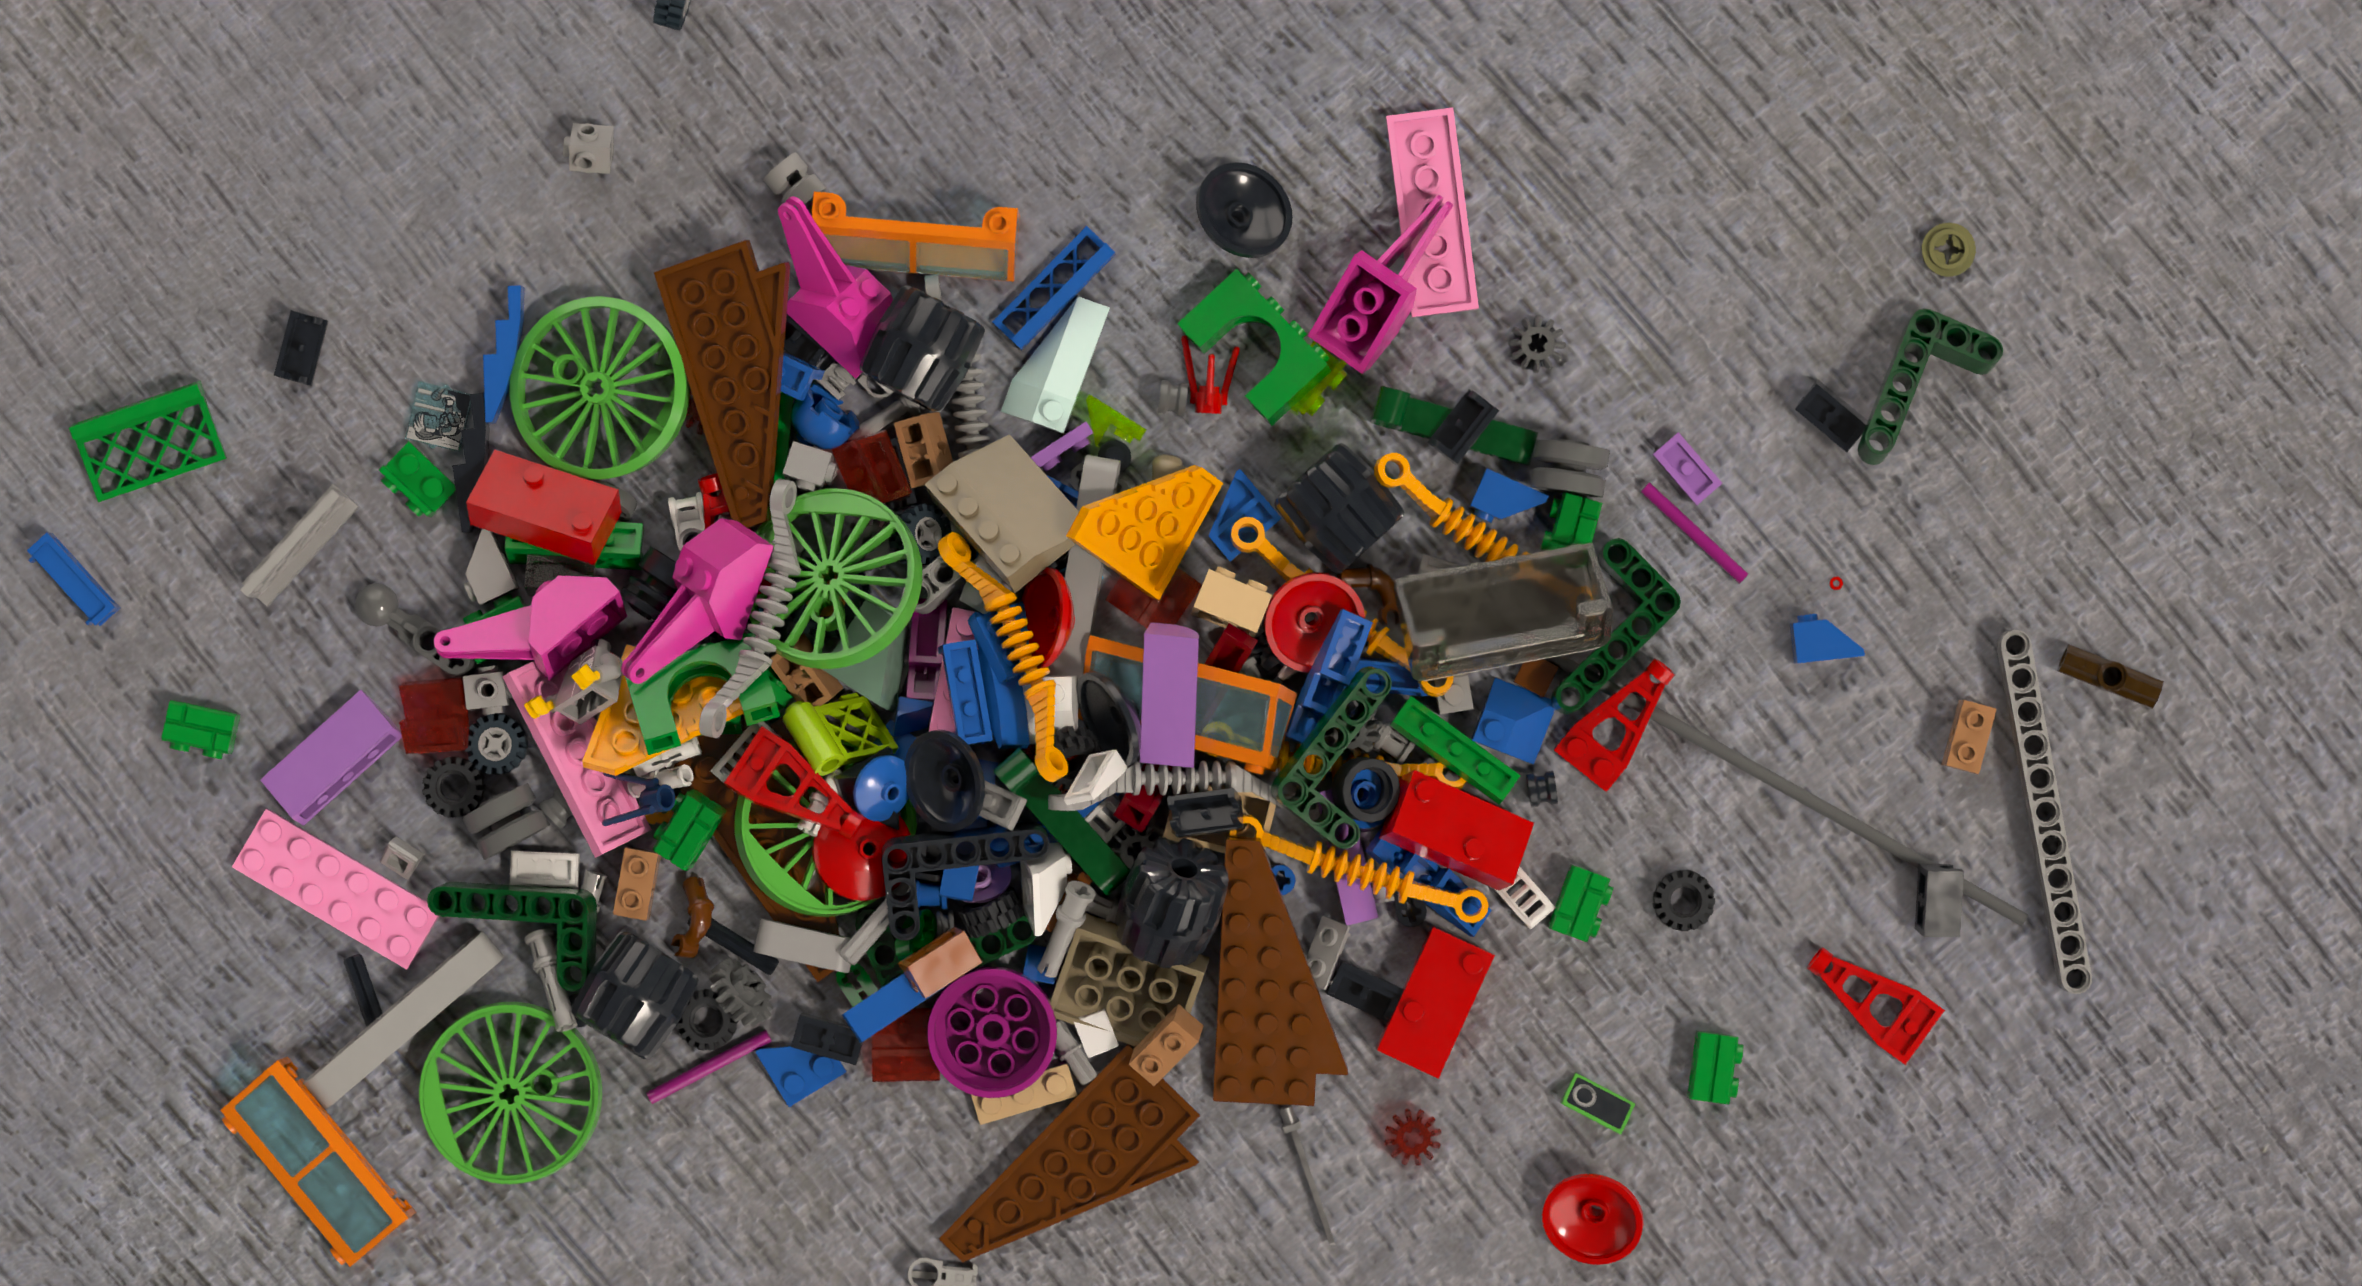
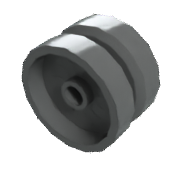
M1538 439L1534 457L1538 461L1554 464V468L1538 467L1533 469L1530 487L1558 493L1564 492L1572 495L1603 498L1606 480L1601 476L1586 473V469L1603 470L1607 468L1610 450L1589 446L1588 443L1578 441Z
M528 783L510 792L504 791L480 804L479 808L462 817L469 833L477 834L491 827L492 832L480 838L476 844L484 860L507 850L550 826L543 810H534L521 816L520 811L531 806L536 799Z

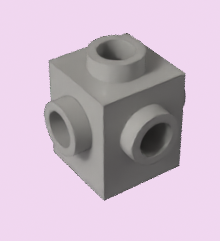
M573 123L571 136H565L563 145V156L569 157V170L610 174L614 155L613 126Z
M498 666L477 668V675L463 676L467 710L482 709L483 715L503 713L502 706L511 705L510 698L513 697L502 677L507 672H498ZM490 684L494 687L492 696H488L486 693V688Z

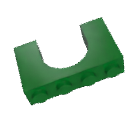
M1235 269L1181 319L1177 325L1203 354L1212 348L1231 329L1240 324L1250 322L1261 323L1270 327L1278 334L1281 352L1276 366L1245 395L1249 403L1273 426L1331 372L1326 363L1330 358L1320 346L1315 344L1311 347L1303 339L1307 333L1295 320L1288 323L1280 315L1284 312V309L1272 296L1266 300L1258 292L1262 286L1249 272L1243 276L1238 269Z
M743 633L741 640L728 639L718 643H704L698 646L697 649L684 652L643 683L635 684L626 678L648 755L681 746L672 715V702L677 691L685 683L698 677L711 676L728 682L736 673L740 650H751V647L746 645L743 639L745 637H755V634ZM766 669L738 697L747 726L780 717Z

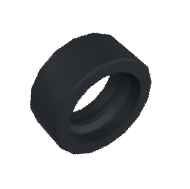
M1368 757L1349 759L1339 767L1333 778L1331 789L1333 802L1337 808L1353 820L1370 823L1383 820L1392 813L1398 803L1400 794L1398 776L1394 769L1383 760ZM1368 769L1378 775L1381 783V793L1376 804L1372 808L1364 810L1355 806L1350 790L1356 774Z

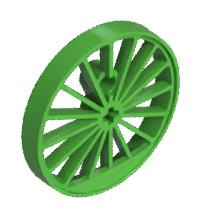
M596 296L573 300L555 308L542 317L521 343L510 377V402L513 416L528 446L537 456L553 468L584 479H609L625 476L643 469L658 459L677 437L684 423L690 399V386L675 338L670 330L659 319L641 307L612 297ZM596 308H610L600 366L589 311ZM622 310L632 314L639 320L610 365L618 314ZM579 312L582 315L592 368L562 325L564 319ZM645 324H647L659 337L660 341L617 372ZM555 327L574 355L564 354L557 357L542 347L540 342ZM665 347L672 364V369L619 381ZM535 350L554 361L552 371L555 378L528 373V367ZM570 361H574L577 364L578 372L573 379L569 380L565 376L564 369L567 368ZM674 375L675 385L668 398L619 389L620 387ZM526 379L579 387L580 391L526 403L525 384ZM596 382L601 383L600 386L604 389L602 394H597L598 390L594 387ZM618 394L665 402V405L657 419L654 420L620 398ZM583 396V398L538 431L535 430L529 417V409ZM615 402L652 425L642 442ZM585 406L555 454L542 441V436ZM610 409L637 448L624 464H621ZM593 411L584 465L579 467L565 461L564 456ZM602 411L613 467L592 469Z
M832 488L816 490L796 497L793 509L787 514L790 529L817 566L797 556L799 565L810 571H801L798 576L789 575L788 578L806 580L797 582L796 588H785L784 590L790 594L800 591L804 592L786 605L789 609L787 614H777L776 616L784 620L810 600L786 642L783 643L778 639H769L768 642L776 646V653L783 658L810 668L836 669L865 661L891 644L903 631L915 611L922 586V561L918 545L904 521L883 503L867 494L849 489ZM803 514L812 515L822 562L791 523ZM819 514L836 515L829 555ZM845 516L860 517L839 552ZM771 519L768 522L762 523L756 534L775 547V544L772 543L775 534ZM871 519L890 522L887 527L850 555ZM895 532L899 533L904 545L903 550L856 564ZM907 558L906 579L855 575ZM766 568L765 573L776 572L771 568ZM851 583L905 587L898 607L894 608L851 585ZM850 591L893 614L892 617L878 632H875L847 596V592ZM762 593L757 595L756 599H767V596ZM842 598L871 634L868 640L852 648L850 647L844 622L846 615ZM754 601L749 619L752 624H759L760 622L751 616L753 611H759L758 605ZM833 606L834 612L829 618L824 619L820 617V613L825 607ZM812 618L817 624L813 652L809 653L794 649L793 647ZM839 628L843 650L834 653H822L825 631H834Z
M794 739L787 741L800 754L799 747ZM841 739L844 748L850 749V752L857 751V746ZM854 763L846 764L843 771L852 767ZM775 770L772 777L793 795L796 789ZM808 787L807 789L810 795L812 792H816L815 787ZM739 795L735 811V838L738 852L748 874L768 897L787 909L818 917L848 914L877 900H854L835 906L833 905V891L825 885V905L806 891L815 869L813 856L810 858L801 885L787 873L812 846L814 836L781 868L769 854L810 835L803 832L768 849H764L749 832L750 829L798 828V823L750 824L749 812L752 802ZM803 796L799 801L803 807L808 808L810 803ZM908 798L906 804L901 809V816L910 834L915 835L917 828L916 811Z
M499 1002L479 1007L454 1021L440 1035L428 1054L419 1086V1103L425 1128L440 1153L455 1167L470 1176L499 1184H523L546 1178L573 1161L584 1149L596 1128L602 1106L601 1074L593 1051L576 1028L562 1032L570 1040L571 1043L524 1080H521L550 1027H556L550 1010L524 1002ZM493 1014H516L509 1077L493 1023ZM526 1014L544 1020L546 1025L515 1078L522 1016ZM479 1018H486L502 1078L464 1030L466 1025ZM456 1033L460 1034L496 1082L442 1052ZM575 1047L584 1061L586 1070L558 1077L553 1070L548 1069L551 1064ZM440 1057L494 1089L441 1083L437 1066L438 1058ZM538 1075H546L551 1079L552 1089L549 1093L543 1094L536 1090L534 1082ZM585 1075L589 1077L590 1101L554 1096L559 1090L560 1082ZM507 1084H510L512 1089H518L519 1094L514 1097L515 1102H511L510 1098H504L502 1092L507 1090ZM442 1088L492 1094L493 1096L446 1108ZM526 1099L588 1106L589 1111L585 1125L582 1130H579ZM495 1101L454 1134L448 1113ZM499 1106L472 1156L467 1161L463 1158L456 1139ZM524 1106L577 1135V1140L565 1154H560ZM503 1110H505L497 1172H492L480 1168L473 1163ZM518 1110L555 1156L556 1161L543 1168L534 1170ZM510 1112L513 1115L528 1172L503 1173Z

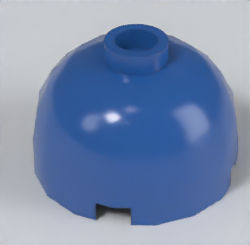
M816 384L809 388L804 401L798 399L794 401L791 411L792 424L798 432L796 434L797 439L804 445L815 446L820 449H834L843 445L859 429V421L852 410L846 414L838 406L844 403L842 400L839 401L827 389Z

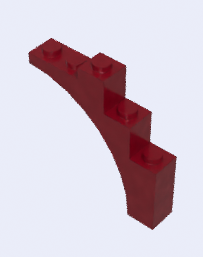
M1229 623L1204 664L1239 673L1258 640ZM1197 679L1195 735L1201 736L1204 727L1209 723L1229 687ZM1146 763L1143 764L1141 771L1145 770ZM1153 764L1155 771H1158L1159 764ZM1167 765L1168 771H1171L1172 766ZM1142 785L1139 795L1125 794L1113 816L1143 832L1165 795L1160 794L1158 785H1155L1152 795H1147L1145 786Z

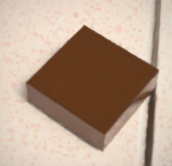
M1528 652L1513 682L1544 697L1559 667Z

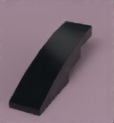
M484 393L470 394L474 428L461 430L465 464L452 465L462 533L473 532L474 526L470 525L466 502L482 474L489 456L490 427L485 422Z

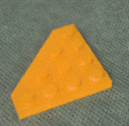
M1196 465L1187 467L1082 506L1066 537L1149 597L1160 600L1223 483L1202 467Z
M626 644L621 657L622 661L630 655L635 646ZM623 674L621 676L618 700L601 711L582 760L584 768L614 776L668 751L665 750L648 755L627 681ZM711 676L698 677L688 681L677 691L672 702V715L681 744L701 735L699 722L703 708L723 685L727 683L726 681ZM739 698L735 701L733 700V703L726 707V722L743 714Z

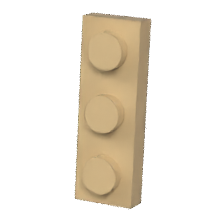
M1066 1063L1046 1069L1036 1082L1014 1095L1001 1098L971 1096L979 1123L983 1125L1076 1097L1077 1092L1069 1065Z

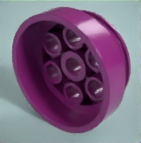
M1003 967L978 968L965 973L948 984L937 998L928 1023L930 1053L941 1074L958 1089L983 1098L1007 1097L1031 1086L1047 1069L1052 1060L1057 1042L1056 1016L1051 1002L1044 991L1027 976ZM982 988H988L993 991L995 1001L991 1005L983 1006L977 1002L976 992ZM1013 998H1022L1026 1001L1028 1009L1022 1015H1014L1008 1009L1009 1001ZM959 1011L967 1013L970 1017V1025L965 1029L954 1027L951 1022V1017L954 1013ZM989 1021H996L1001 1024L1003 1033L998 1038H989L984 1033V1025ZM1024 1030L1032 1032L1036 1039L1034 1045L1029 1048L1019 1046L1016 1041V1036L1019 1032ZM966 1044L973 1045L978 1050L979 1056L972 1062L964 1061L960 1057L959 1050ZM997 1054H1005L1010 1058L1011 1066L1005 1071H998L992 1065V1058Z

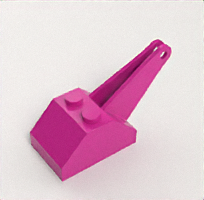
M1437 195L1426 210L1378 260H1375L1362 250L1354 255L1308 334V337L1361 374L1372 367L1395 338L1414 306L1417 288L1407 281L1436 231L1453 207L1451 202H1446L1436 214L1399 274L1397 275L1389 268L1435 214L1443 201L1441 195Z
M791 196L778 208V215L800 285V290L787 303V314L856 379L863 373L860 370V363L877 324L893 301L892 294L867 269L845 265L813 220L803 201L795 196Z
M722 518L684 544L676 561L672 576L678 590L638 645L623 661L621 666L622 674L635 684L643 683L714 631L724 638L741 640L774 546L738 521Z
M557 576L554 580L546 581L539 586L532 597V605L440 631L434 638V646L439 656L443 658L534 660L536 667L550 681L566 668L572 660L589 649L593 640L601 639L623 621L627 614L620 591L607 577Z

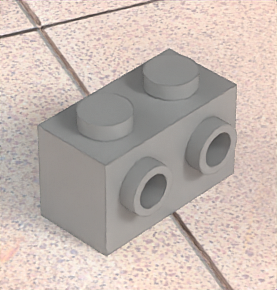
M793 441L783 475L786 480L795 482L797 490L808 493L825 489L826 485L833 486L838 467L837 463H834L835 460L832 453Z

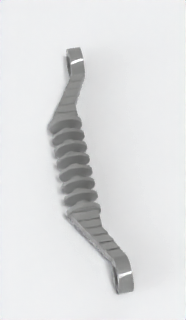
M925 275L926 294L941 300L939 275ZM976 352L972 363L981 360V354ZM972 363L965 378L956 390L961 392V396L952 400L953 404L963 405V409L953 413L954 417L964 419V423L955 426V430L966 433V436L956 440V444L967 446L966 450L958 453V459L981 449L980 444L990 440L989 436L979 434L980 430L989 426L988 423L978 421L977 418L987 413L986 409L976 407L977 403L986 400L985 396L975 394V390L984 387V383L973 381V377L983 373V370L972 367ZM951 522L952 532H956L960 534L962 537H964L963 534Z
M778 479L771 490L770 511L776 544L767 565L776 572L765 573L763 578L772 585L760 586L759 591L766 595L767 599H756L755 604L764 610L763 612L753 611L751 616L760 623L749 624L747 627L756 636L743 639V642L750 646L751 650H740L736 673L703 708L699 722L701 735L718 738L725 727L726 707L731 705L733 700L735 701L740 696V693L742 694L747 689V686L749 687L762 672L772 665L773 660L764 655V653L776 652L777 648L768 640L780 639L781 636L772 627L784 626V620L776 615L787 614L789 609L780 602L791 601L793 598L784 589L796 588L797 585L788 576H798L801 572L787 514L793 509L796 500L797 489L793 481Z
M1136 761L1133 765L1127 767L1124 774L1094 800L1067 805L1064 801L1066 794L1048 795V809L1075 811L1084 810L1088 806L1116 792L1139 795L1142 785L1145 786L1147 795L1153 794L1155 785H1158L1161 795H1166L1168 785H1171L1174 795L1180 794L1182 785L1185 786L1187 794L1194 792L1195 785H1198L1199 792H1206L1209 785H1211L1213 791L1221 790L1222 785H1225V789L1234 788L1237 792H1252L1280 808L1286 809L1273 798L1270 785L1235 765L1234 761L1226 763L1225 771L1221 770L1219 761H1214L1211 771H1208L1205 761L1200 762L1198 771L1190 767H1185V770L1182 771L1180 766H1172L1171 771H1168L1167 765H1159L1158 771H1155L1153 764L1146 763L1145 770L1141 771L1140 763ZM1295 793L1283 794V797L1290 799ZM1316 803L1311 805L1309 810L1316 809Z

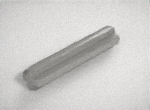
M901 882L893 890V893L905 895L909 892L910 886ZM886 899L840 951L841 957L849 964L855 965L889 926Z

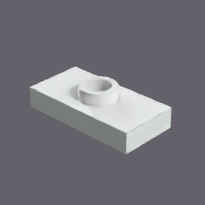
M511 851L510 885L578 888L580 854Z

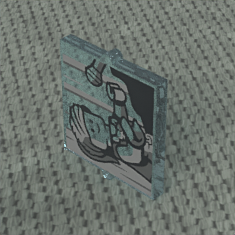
M419 381L405 439L429 444L428 446L431 449L437 446L460 452L462 445L461 430L466 428L471 408L470 394L450 389V386L446 384L440 387Z

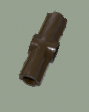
M2070 644L2067 645L2063 652L2057 670L2059 673L2093 685L2102 691L2111 692L2151 709L2154 708L2159 699L2164 682L2128 668L2119 662L2110 661ZM2108 667H2113L2118 672V681L2113 686L2105 684L2102 678L2104 670Z

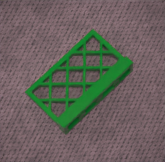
M201 380L85 419L69 427L98 502L227 458L204 396L205 391ZM199 404L204 417L199 428L181 421L185 409ZM180 410L177 418L168 415ZM163 417L174 423L167 439L149 432L154 419ZM148 421L145 429L136 426ZM205 423L210 434L202 431ZM178 425L196 433L188 450L170 442ZM131 428L142 434L135 450L117 443L122 430ZM116 432L113 440L105 437L106 435ZM146 436L164 444L156 461L138 453ZM199 436L213 441L217 454L204 458L193 453V448ZM99 439L110 445L103 461L89 455L86 442ZM168 446L186 455L180 467L172 469L160 463ZM114 447L132 455L124 472L107 464V460ZM136 457L154 465L148 478L140 480L128 474ZM189 457H192V458L198 460V461H195V462L186 464L187 461H188V459H189ZM93 463L100 466L97 474ZM104 468L122 476L116 489L103 493L99 477ZM157 468H160V469L166 471V472H163V473L154 475L155 472H156V470H157ZM125 479H128V480L134 482V483H131V484L122 486L123 483H124V481H125Z

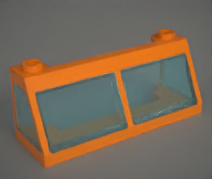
M815 191L813 193L812 218L845 265L873 271L922 275L938 274L939 276L1006 282L1015 281L1020 221L1018 208L995 207L990 209L983 218L981 228L846 216V204L839 195Z
M1090 635L1086 648L1083 674L1090 671L1102 673L1123 688L1136 703L1141 723L1144 649ZM1198 663L1195 750L1244 763V770L1251 773L1263 775L1265 770L1276 772L1297 693L1279 683ZM1078 709V719L1083 721L1080 709Z
M287 1056L277 1060L220 1110L224 1114L222 1121L233 1134L238 1132L329 1241L333 1246L330 1248V1252L341 1265L346 1262L351 1267L417 1212L407 1200L402 1201L399 1197L393 1198L397 1194L394 1188L391 1189L329 1113L303 1085L305 1080L302 1078L296 1081L298 1077L296 1071L298 1068Z

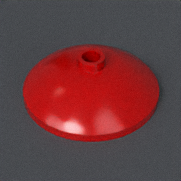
M1046 567V569L1027 583L1021 599L1025 605L1028 622L1027 630L1033 633V636L1029 639V644L1037 643L1039 646L1031 655H1043L1045 659L1037 666L1038 669L1049 667L1058 659L1069 641L1075 624L1074 604L1067 581L1057 569Z
M1306 573L1290 579L1274 593L1265 612L1264 632L1270 649L1288 667L1300 672L1309 673L1340 610L1344 609L1365 619L1364 608L1360 598L1345 581L1327 573ZM1309 612H1314V619L1306 622L1304 620L1305 615Z
M843 815L840 818L839 822L841 825H843L848 815ZM900 815L899 831L879 821L865 818L861 828L852 840L847 839L835 830L821 826L817 836L813 837L812 856L814 866L821 880L836 894L856 901L878 899L886 895L882 864V847L884 843L890 838L911 834ZM867 842L873 846L871 855H866L863 851V846ZM894 849L888 854V858L893 862H901L907 856L901 849ZM898 882L895 885H893L891 890L893 891L894 889H896L901 884V882Z
M1578 1174L1562 1180L1549 1192L1542 1211L1543 1227L1551 1243L1564 1255L1586 1264L1603 1265L1623 1259L1639 1243L1644 1226L1643 1212L1633 1193L1620 1182L1598 1174ZM1592 1205L1599 1206L1602 1209H1595Z

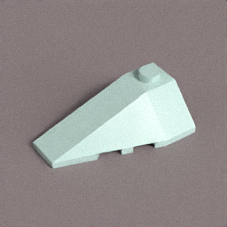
M1078 296L1012 379L1001 412L1064 435L1110 307Z

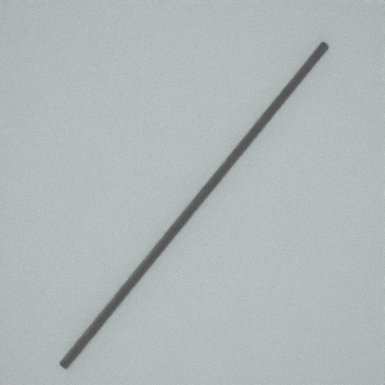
M1478 608L1475 621L1558 666L1569 674L1579 665L1574 660ZM1585 668L1584 674L1589 682L1597 683L1600 675ZM1608 680L1599 690L1611 696L1622 687ZM1630 693L1621 702L1641 713L1646 705L1645 700L1633 693ZM1655 707L1650 717L1653 721L1916 868H1918V863L1937 864L1660 708ZM1965 879L1963 880V894L2020 926L2024 924L2028 914Z

